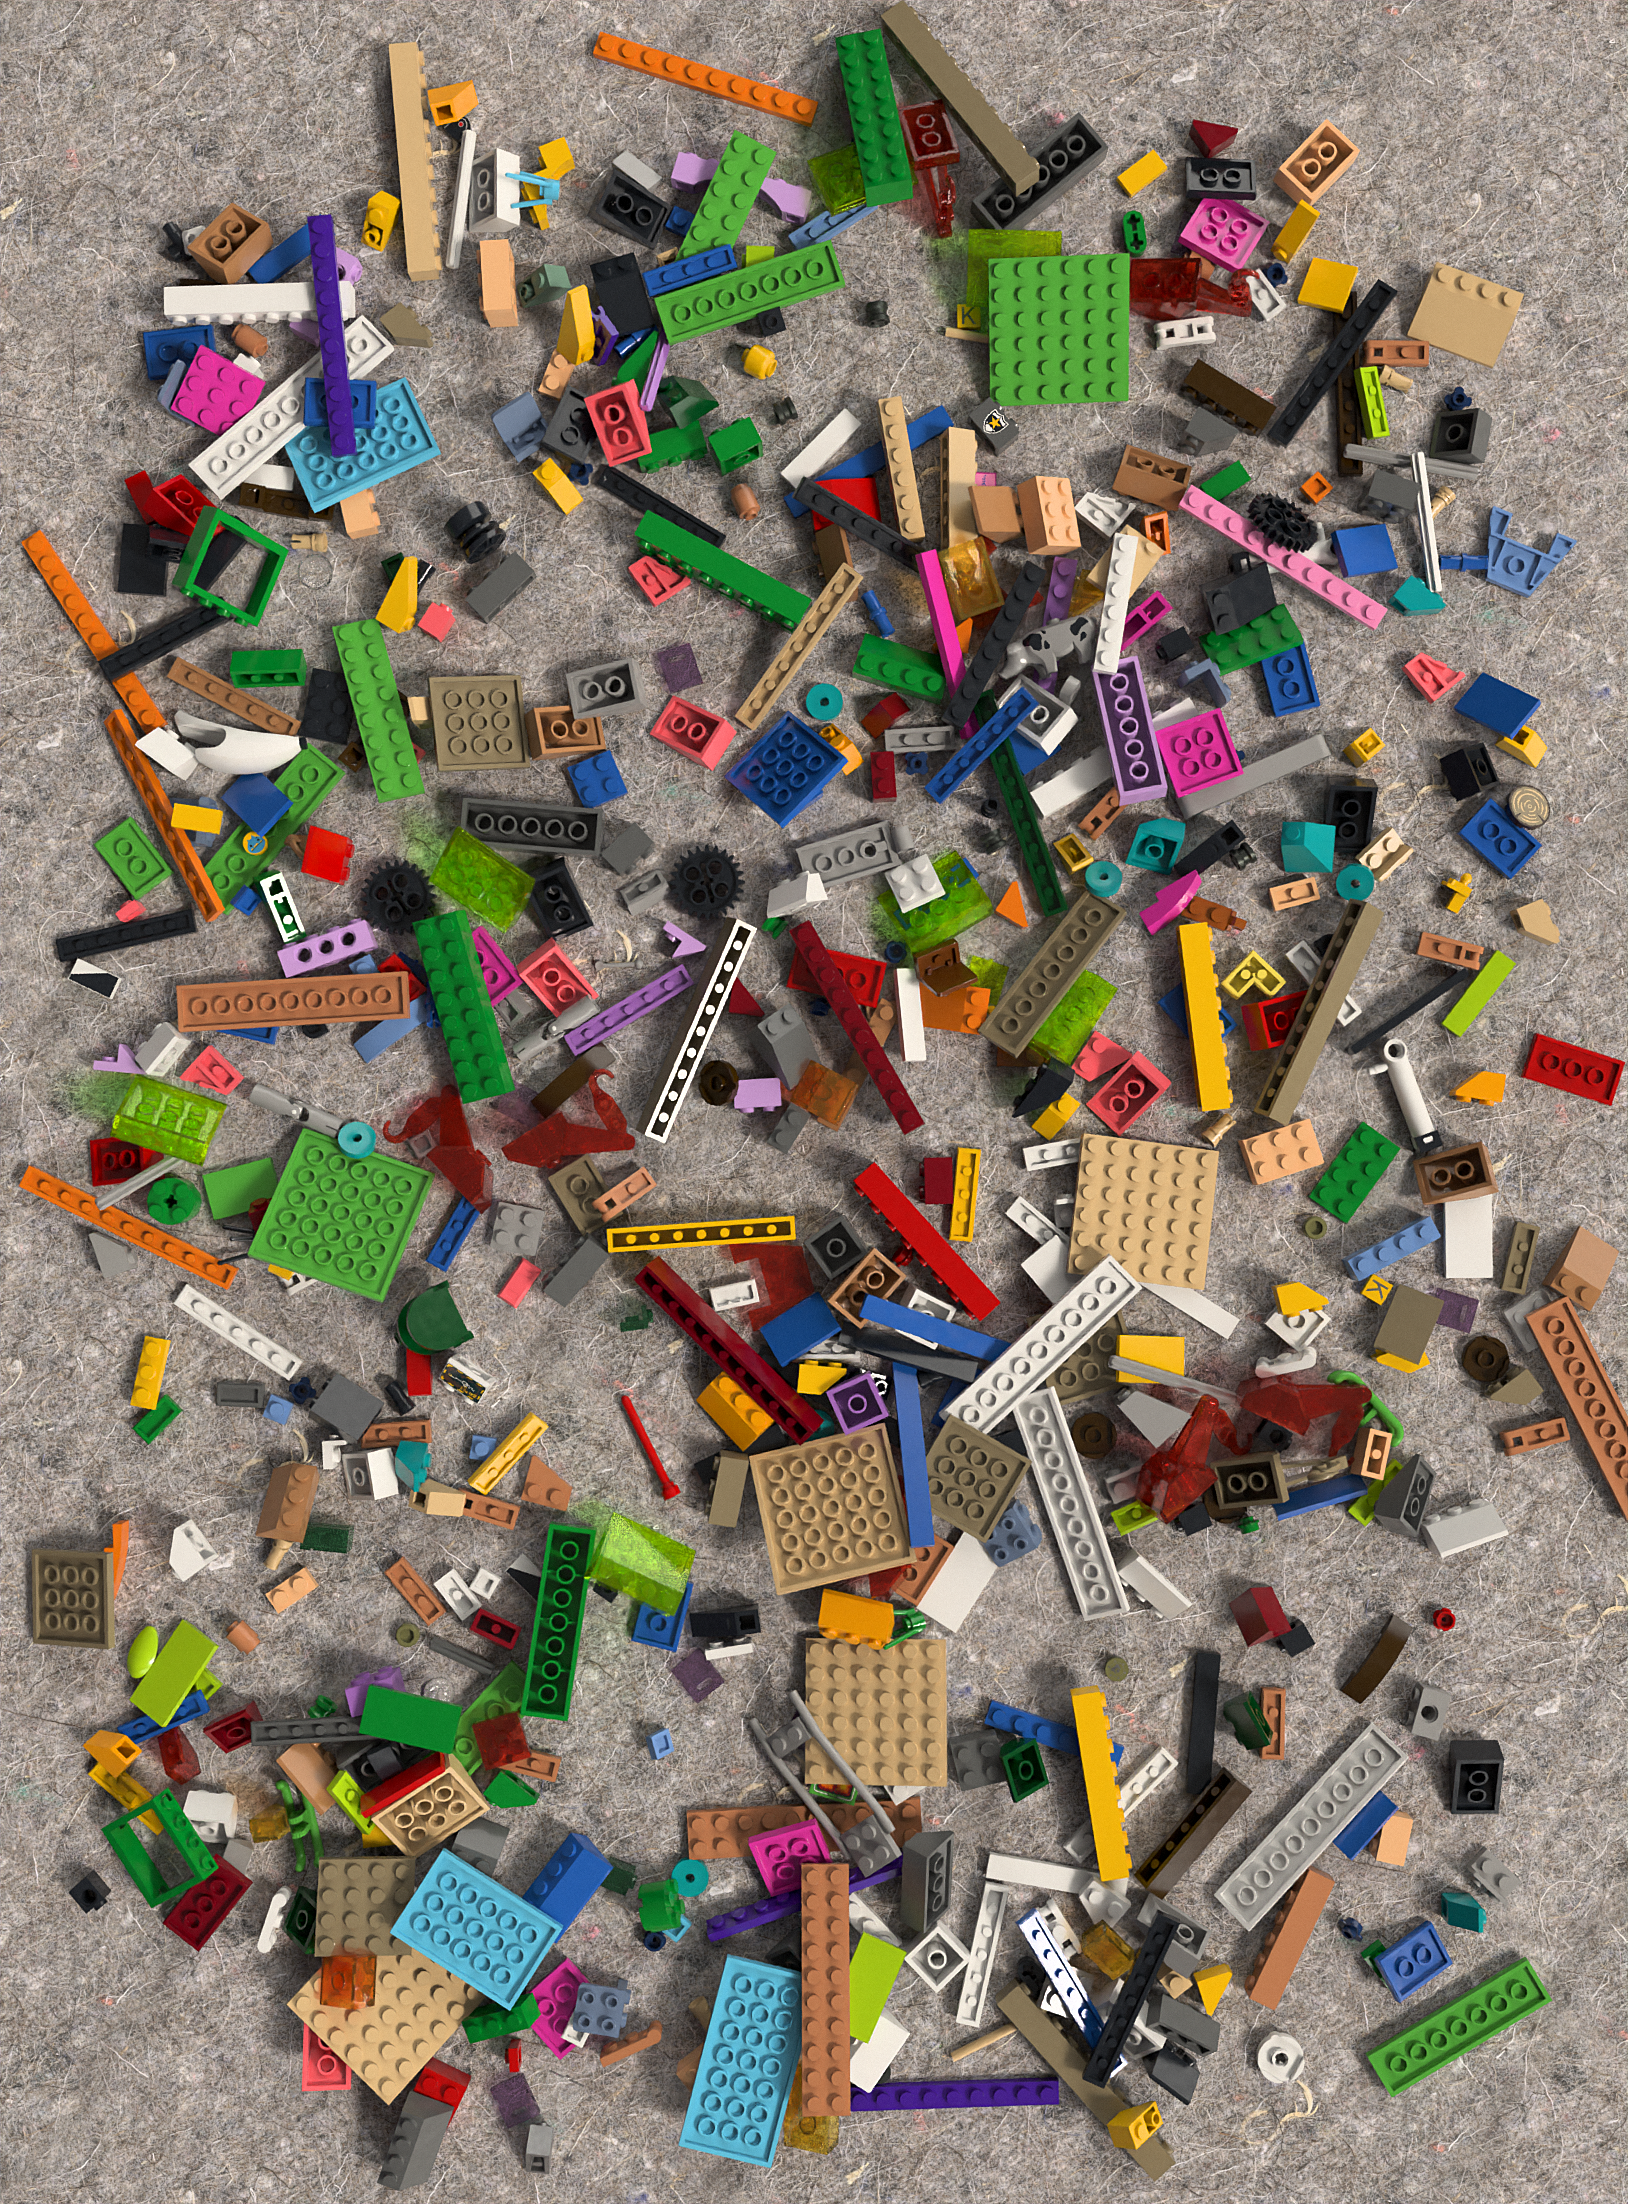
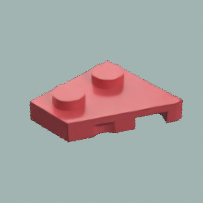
M647 555L629 566L627 570L654 608L691 584V580L685 576L683 578L672 572L673 569L659 564L657 560Z
M1422 652L1401 668L1430 704L1466 676L1463 672L1459 671L1457 673L1447 668V664L1435 661Z
M1095 1030L1071 1068L1075 1070V1074L1090 1082L1128 1060L1133 1054Z
M212 1045L208 1046L179 1077L183 1081H190L225 1095L230 1094L244 1079Z

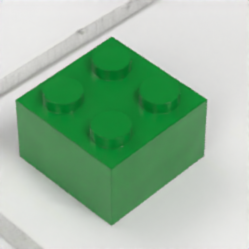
M750 416L745 419L743 417L738 418L731 423V426L725 429L718 428L708 437L710 453L722 476L763 456L762 440Z

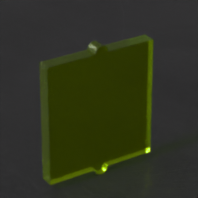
M973 955L969 969L977 975L978 981L970 986L991 989L989 1003L997 1006L1009 967L993 962V959L987 960Z

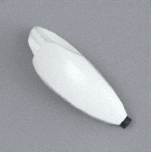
M181 709L174 716L176 725L183 736L216 746L197 748L195 755L201 764L223 773H262L283 765L294 758L301 750L308 749L305 737L298 738L288 735L236 729L196 718Z

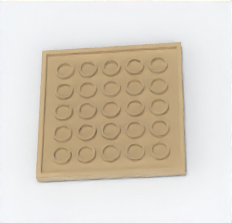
M1082 1133L1066 1273L1086 1275L1109 1253L1137 1282L1204 1290L1219 1151Z
M885 1423L861 1428L848 1435L841 1433L805 1442L801 1446L797 1444L749 1456L778 1596L917 1562L915 1550L910 1548L907 1515Z
M806 1638L805 1706L822 1733L864 1785L947 1787L946 1639H905L888 1650L883 1648L875 1650L866 1644H850L841 1638ZM814 1737L805 1742V1784L852 1785Z
M412 1948L411 1955L330 1956L287 2002V2006L389 2105L462 2024L463 2019L468 2017L482 2002L486 1995Z

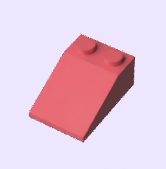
M634 379L584 398L610 467L652 452L645 413L639 407L641 397Z
M673 695L649 734L693 762L713 771L737 732L725 719Z
M552 937L516 965L520 977L556 1018L565 1009L587 994H590L593 999L599 996Z
M1137 1051L1086 1105L1120 1137L1166 1091L1172 1082L1143 1054Z
M304 2022L302 2091L351 2089L352 2069Z

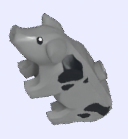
M1079 615L1062 621L1059 618L1047 621V626L1033 630L1018 641L1007 646L1003 667L997 674L1006 680L1021 673L1027 666H1033L1039 673V680H1044L1052 677L1051 674L1058 671V660L1065 659L1074 652L1079 656V664L1090 661L1092 664L1097 643L1095 641L1097 632L1096 618L1094 616Z

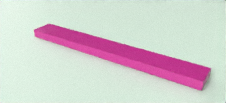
M933 549L917 554L915 557L952 699L966 673V668L937 551ZM974 710L971 712L963 729L959 730L961 740L974 736L980 730Z

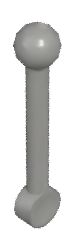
M636 960L635 962L603 963L598 961L595 963V968L599 971L604 968L636 967L640 969L643 967V961Z

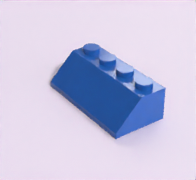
M576 1833L568 1835L522 1896V1899L563 1925L554 1943L559 1941L613 1869V1866L586 1835Z

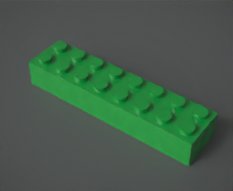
M881 29L835 37L837 59L867 208L912 199V178Z
M649 510L646 511L634 533L637 547H639V551L649 557L653 555L659 558V562L669 568L674 566L680 570L679 573L684 577L686 576L689 579L692 577L696 578L704 588L718 590L720 596L726 600L732 601L734 599L740 602V606L749 612L754 610L760 613V617L769 623L774 621L780 624V628L789 634H793L812 607L811 598Z
M453 911L412 923L463 1104L514 1091L513 1079L466 911Z
M553 1521L549 1524L520 1715L568 1721L596 1540V1527Z

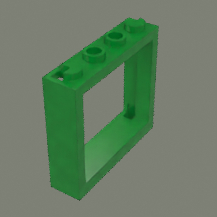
M204 505L171 584L180 588L182 595L193 598V596L198 598L197 603L208 608L215 607L217 614L226 618L230 616L235 618L234 623L245 628L248 625L258 627L289 550L219 508ZM218 524L268 553L245 612L193 584Z
M169 1788L162 1790L117 1816L101 1829L151 1909L204 1881L219 1868ZM151 1808L194 1873L192 1877L171 1888L168 1887L128 1824V1821Z

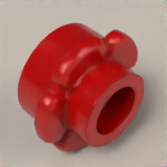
M903 1245L894 1253L892 1260L896 1262L897 1267L901 1265L906 1267L912 1261V1249L909 1250Z
M1448 1608L1436 1610L1433 1614V1625L1437 1629L1448 1631L1455 1625V1615Z

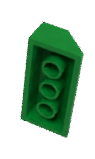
M868 633L865 634L852 671V678L940 705L947 684L940 656Z

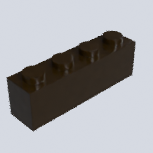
M1197 359L1180 388L1188 399L1199 401L1206 410L1220 414L1227 423L1236 424L1242 428L1245 434L1256 436L1257 438L1277 408L1200 359Z

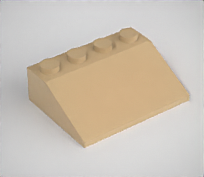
M1436 262L1429 272L1406 337L1416 341H1429V346L1493 368L1517 315L1524 294Z
M443 1753L445 1755L444 1773L371 1815V1820L406 1856H416L418 1858L490 1810L489 1804L461 1762L453 1754Z

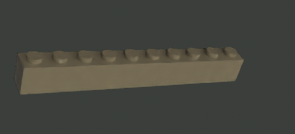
M902 0L880 16L882 31L1014 195L1017 197L1038 182L1040 165L1036 158L1028 155L1023 142L1015 139L1007 123H1002L996 109L993 106H989L985 102L983 93L972 86L967 73L960 71L954 57L947 55L939 39L935 40L931 35L928 25L925 22L921 23L918 19L915 9L912 6L908 7L904 0Z
M1350 898L1254 1108V1112L1271 1121L1285 1126L1288 1125L1381 922L1384 912L1370 903Z
M726 918L637 1124L636 1131L665 1143L757 928L735 918Z
M1015 1977L995 1995L997 2006L1108 2129L1107 2124L1119 2112L1135 2107V2105H1129L1124 2092L1119 2087L1114 2088L1110 2083V2078L1104 2089L1082 2079V2073L1091 2055L1087 2051L1083 2053L1079 2049V2042L1072 2034L1067 2035L1063 2031L1064 2026L1056 2016L1052 2018L1047 2013V2010L1037 2006L1038 2000L1031 1995L1033 1993L1031 1989ZM1157 2130L1137 2150L1126 2149L1154 2182L1176 2163L1172 2154L1174 2149L1167 2140L1162 2141L1157 2136L1159 2134Z

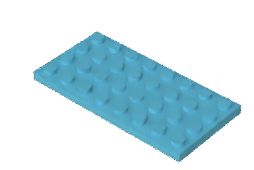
M727 1954L678 2146L771 2168L802 2049V1972Z

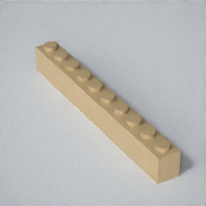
M416 42L389 44L407 269L412 282L439 279V270H442L441 256H437V248L441 246L439 233H435V225L439 224L437 210L433 209V202H437L435 187L431 185V180L435 179L433 164L430 165L429 157H433L432 144L428 142L427 134H431L430 121L426 119L425 112L429 111L428 98L424 96L423 89H427L425 74H422L421 66H425L423 51H419Z

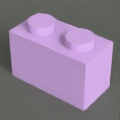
M780 1079L739 1080L738 1092L734 1098L735 1109H740V1113H752L754 1108L763 1107V1112L777 1111V1106H782Z

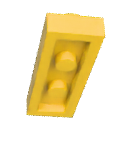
M145 1336L130 1405L156 1410L171 1340Z

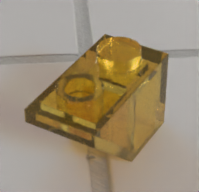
M1082 569L1079 576L1075 575L1073 589L1076 590L1075 598H1071L1069 612H1072V617L1083 616L1104 600V592L1086 580L1092 570Z
M273 1803L248 1820L249 1830L254 1843L278 1840L291 1831L286 1809L279 1803Z

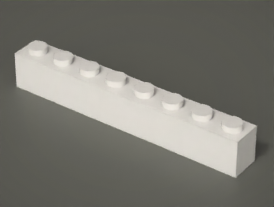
M339 281L343 321L348 318H355V289L350 281ZM314 282L164 287V315L171 323L177 326H185L187 323L209 325L210 322L228 325L232 324L233 321H242L247 324L264 320L269 323H277L279 320L301 322L302 319L318 321Z
M1189 697L1184 701L1182 698L1175 700L1169 705V710L1164 713L1162 710H1159L1152 714L1151 717L1154 730L1158 731L1200 714ZM1101 745L1090 752L1092 756L1085 760L1082 757L1070 764L1072 768L1064 772L1061 769L1050 776L1052 780L1044 784L1041 781L1030 788L1032 792L1029 795L1032 804L1042 820L1113 778L1106 747L1103 748Z

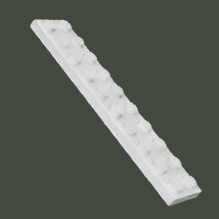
M363 315L344 330L350 380H361L394 351L393 345ZM321 351L188 464L190 469L220 500L306 427L303 423L305 377L324 378Z
M1108 1253L977 1376L972 1384L968 1385L939 1412V1416L946 1421L949 1414H952L987 1434L1142 1289V1286Z
M1051 1386L1033 1391L1013 1409V1413L1025 1443L1028 1457L1032 1460L1031 1465L1084 1621L1128 1612L1130 1607L1055 1388Z
M1371 1723L1216 1891L1214 1896L1250 1931L1409 1757L1375 1724Z

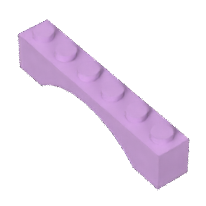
M678 152L671 176L672 188L691 194L707 190L720 162L715 159L706 160L699 158L691 152ZM765 177L757 196L767 202L782 221L799 226L805 225L812 202V191L803 185L793 186L779 178L770 179Z

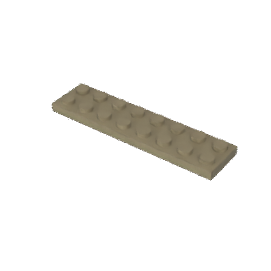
M1086 889L982 1024L978 1033L1017 1059L1127 915L1126 910L1105 897L1093 895Z

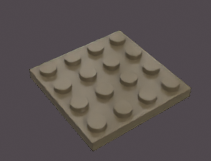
M521 675L429 677L427 679L437 772L530 768Z
M1121 1309L1045 1379L1047 1388L1054 1386L1061 1406L1133 1384L1116 1382V1369L1108 1366L1110 1356L1116 1355V1335H1129ZM1045 1312L1025 1318L1028 1328Z
M949 1414L926 1454L931 1512L986 1544L1030 1467L1032 1460L956 1416Z
M32 1549L33 1644L96 1649L115 1648L113 1552Z
M416 1856L320 1857L315 1957L411 1955L412 1947L392 1935L390 1930L414 1895Z

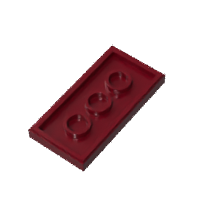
M217 1853L213 1856V1859L219 1868L204 1881L189 1888L162 1922V1924L198 1952L253 1883V1881Z

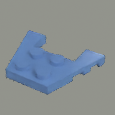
M1493 506L1489 513L1486 553L1488 555V568L1485 570V580L1528 598L1569 550L1573 548L1577 541L1557 533L1547 554L1505 537V531L1513 514Z

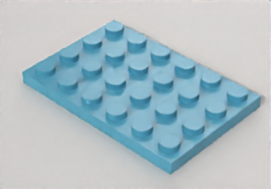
M406 377L377 390L375 429L355 428L356 456L335 458L332 456L329 427L306 426L284 445L311 508L315 513L441 454Z
M443 1848L390 1930V1933L510 2011L561 1932L563 1925Z

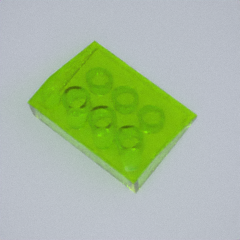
M854 143L807 160L811 184L817 197L831 217L866 204ZM908 159L912 178V186H914L916 184H919V182Z
M969 228L965 286L966 307H988V259L1061 256L1062 231Z
M457 826L428 881L505 934L520 919L527 906L536 880L462 827Z
M956 850L932 864L945 891V895L950 893V897L946 900L941 899L945 896L942 895L921 905V911H919L918 906L903 913L892 889L876 897L912 957L915 953L956 937L994 914L991 900ZM957 864L960 865V867L956 869L954 872L950 871ZM950 877L954 878L952 883L949 881ZM968 878L969 882L967 884H965L963 887H958V885H960ZM930 908V912L926 914L924 911ZM898 909L901 910L899 915L904 922L911 924V927L907 930L894 914Z
M1084 970L1027 1046L1048 1060L1052 1056L1069 1066L1118 988L1100 976Z
M136 1074L115 1114L110 1136L203 1167L228 1104Z
M612 1512L584 1578L667 1617L675 1616L684 1595L696 1551L616 1512Z

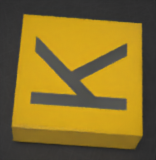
M957 304V329L980 330V304Z
M1372 1274L1367 1279L1360 1294L1382 1306L1393 1285Z

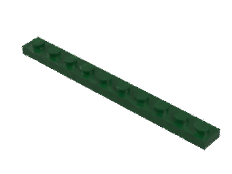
M993 689L982 692L973 709L980 729L1000 709ZM1008 736L989 756L1045 917H1049L1069 910L1010 737Z

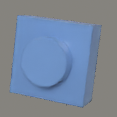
M371 954L349 964L354 975L380 973Z
M271 1394L263 1417L285 1425L295 1402L276 1394Z
M474 1434L469 1458L485 1461L495 1451L497 1438Z
M662 1728L645 1737L651 1760H658L674 1751L668 1728Z

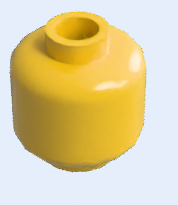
M759 344L753 345L750 349H745L741 357V361L744 362V371L759 380H763L766 377L770 378L777 366L774 353Z

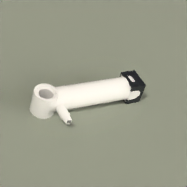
M1315 523L1314 526L1317 527L1318 539L1309 551L1305 550L1304 553L1298 551V553L1317 565H1335L1339 563L1337 556L1330 551V546H1334L1332 539L1326 540L1322 523ZM1248 551L1232 554L1228 559L1230 574L1264 561L1251 553L1249 554ZM1267 564L1269 574L1280 572Z
M1399 1039L1384 1041L1378 1049L1379 1057L1384 1062L1368 1068V1074L1388 1072L1411 1134L1409 1139L1414 1153H1423L1442 1146L1438 1130L1433 1128L1406 1055L1407 1046ZM1390 1045L1395 1046L1397 1049L1395 1057H1391L1388 1053Z

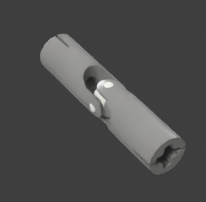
M587 994L565 1009L557 1019H551L514 1044L512 1048L517 1057L525 1063L560 1039L566 1033L565 1030L576 1028L598 1013L600 1008L592 996ZM547 1026L550 1033L556 1036L552 1040H547L544 1036V1030Z
M259 1083L255 1085L250 1095L249 1102L274 1113L288 1115L291 1120L335 1139L338 1137L344 1124V1120L301 1101H294L289 1096ZM305 1108L309 1112L308 1120L300 1119L301 1115L305 1112Z

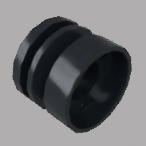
M482 501L472 502L457 511L443 528L444 533L453 544H460L458 551L464 555L463 557L468 564L477 563L489 556L506 538V533L502 528H499L498 522L490 521L492 515Z

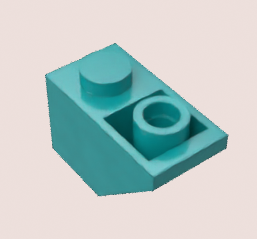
M1412 575L1404 581L1387 601L1404 616L1438 614L1446 606L1439 594L1431 592L1425 587L1426 585L1423 580Z
M400 1440L395 1455V1473L414 1492H419L421 1483L426 1482V1467L431 1466L432 1453H428V1443Z
M1441 1893V1916L1448 1925L1483 1933V1924L1487 1922L1486 1912L1470 1893Z

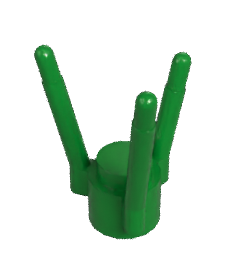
M914 1608L893 1610L894 1615L906 1616L902 1619L903 1627L893 1631L891 1638L904 1632L907 1633L884 1645L883 1649L887 1650L910 1636L922 1632L926 1628L923 1614L920 1611L915 1612Z

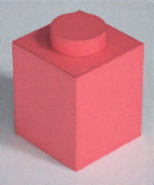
M432 602L419 622L418 627L421 631L441 643L456 620L451 614L453 610L443 603L438 606Z

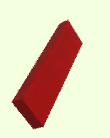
M437 1751L360 1797V1813L364 1818H367L444 1773L445 1755Z

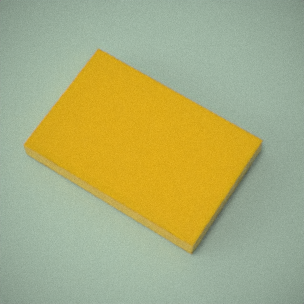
M1116 1335V1356L1184 1376V1337ZM1116 1370V1382L1158 1383Z

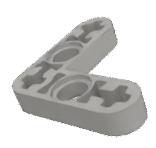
M1091 661L1083 663L1075 677L1070 675L1060 691L1059 700L1072 707L1091 677V665H1093Z

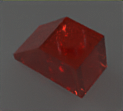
M180 1726L174 1727L157 1737L164 1771L167 1776L183 1785L202 1773L198 1755Z

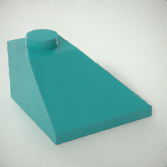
M1167 818L1139 824L1125 864L1170 876L1184 840L1186 824Z
M1282 822L1281 849L1285 872L1332 873L1336 827L1310 822Z

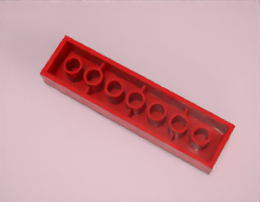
M872 1162L853 1179L856 1183L853 1188L862 1198L866 1195L871 1200L868 1205L877 1215L881 1212L887 1218L884 1223L893 1233L896 1230L902 1235L900 1238L901 1242L909 1250L914 1248L918 1252L915 1257L925 1268L929 1265L934 1270L930 1274L940 1285L945 1282L949 1287L946 1292L956 1303L959 1300L963 1302L964 1306L962 1309L972 1320L977 1318L981 1321L1001 1303L875 1162Z

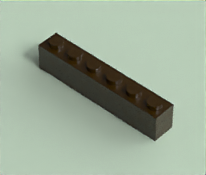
M1223 1767L1136 1871L1134 1876L1146 1890L1163 1900L1253 1791L1238 1776Z

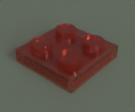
M519 1710L473 1723L472 1728L485 1771L531 1757L532 1753Z

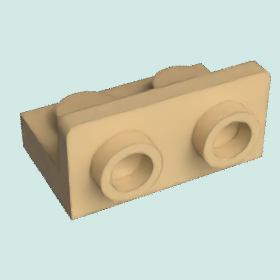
M1387 827L1355 857V860L1358 864L1367 866L1372 871L1376 881L1382 882L1400 864L1404 863L1414 850L1410 846L1404 845L1393 828Z

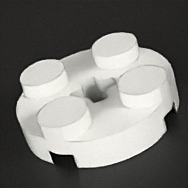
M1272 2031L1258 2045L1256 2061L1262 2074L1268 2080L1275 2083H1283V2081L1289 2079L1292 2081L1301 2074L1305 2064L1304 2056L1298 2041L1294 2037L1286 2033ZM1284 2053L1285 2061L1280 2060L1277 2063L1275 2056Z

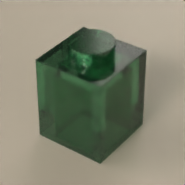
M610 1856L608 1861L613 1866V1869L600 1886L626 1896L628 1888L633 1890L638 1877L634 1875L636 1866Z

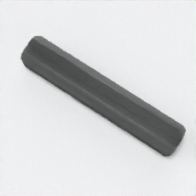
M434 1636L429 1644L430 1650L484 1675L491 1676L494 1671L495 1664L441 1638Z

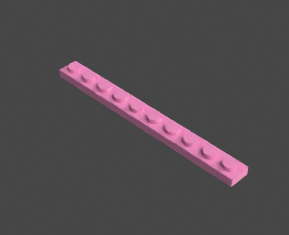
M1192 484L1177 506L1262 561H1266L1267 564L1372 631L1376 629L1388 610L1302 554L1295 553L1292 549L1288 552L1284 546L1279 548L1276 542L1272 544L1270 538H1263V532L1256 531L1258 526L1252 525L1250 521Z

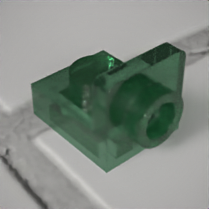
M647 1304L641 1305L643 1319H639V1315L625 1317V1321L620 1322L621 1332L650 1328V1323H654L652 1309H648Z

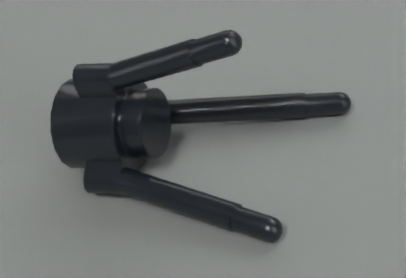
M229 1225L222 1226L224 1230L253 1234L252 1237H230V1241L253 1242L256 1235L254 1229ZM247 1253L220 1260L217 1264H228L249 1258Z

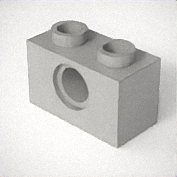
M1417 1682V1686L1413 1688L1410 1696L1412 1702L1410 1711H1407L1404 1717L1405 1728L1413 1734L1438 1741L1451 1695L1443 1689ZM1430 1706L1429 1713L1421 1715L1422 1709Z

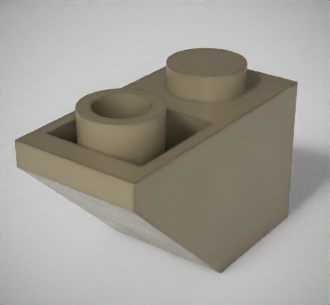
M401 301L379 318L383 328L397 345L431 348L433 346L430 330L424 323L420 326L416 321L418 316L410 306L406 308Z
M1516 1366L1508 1370L1506 1377L1500 1382L1497 1380L1487 1387L1488 1391L1483 1395L1485 1398L1494 1401L1526 1405L1544 1392V1390L1527 1368Z

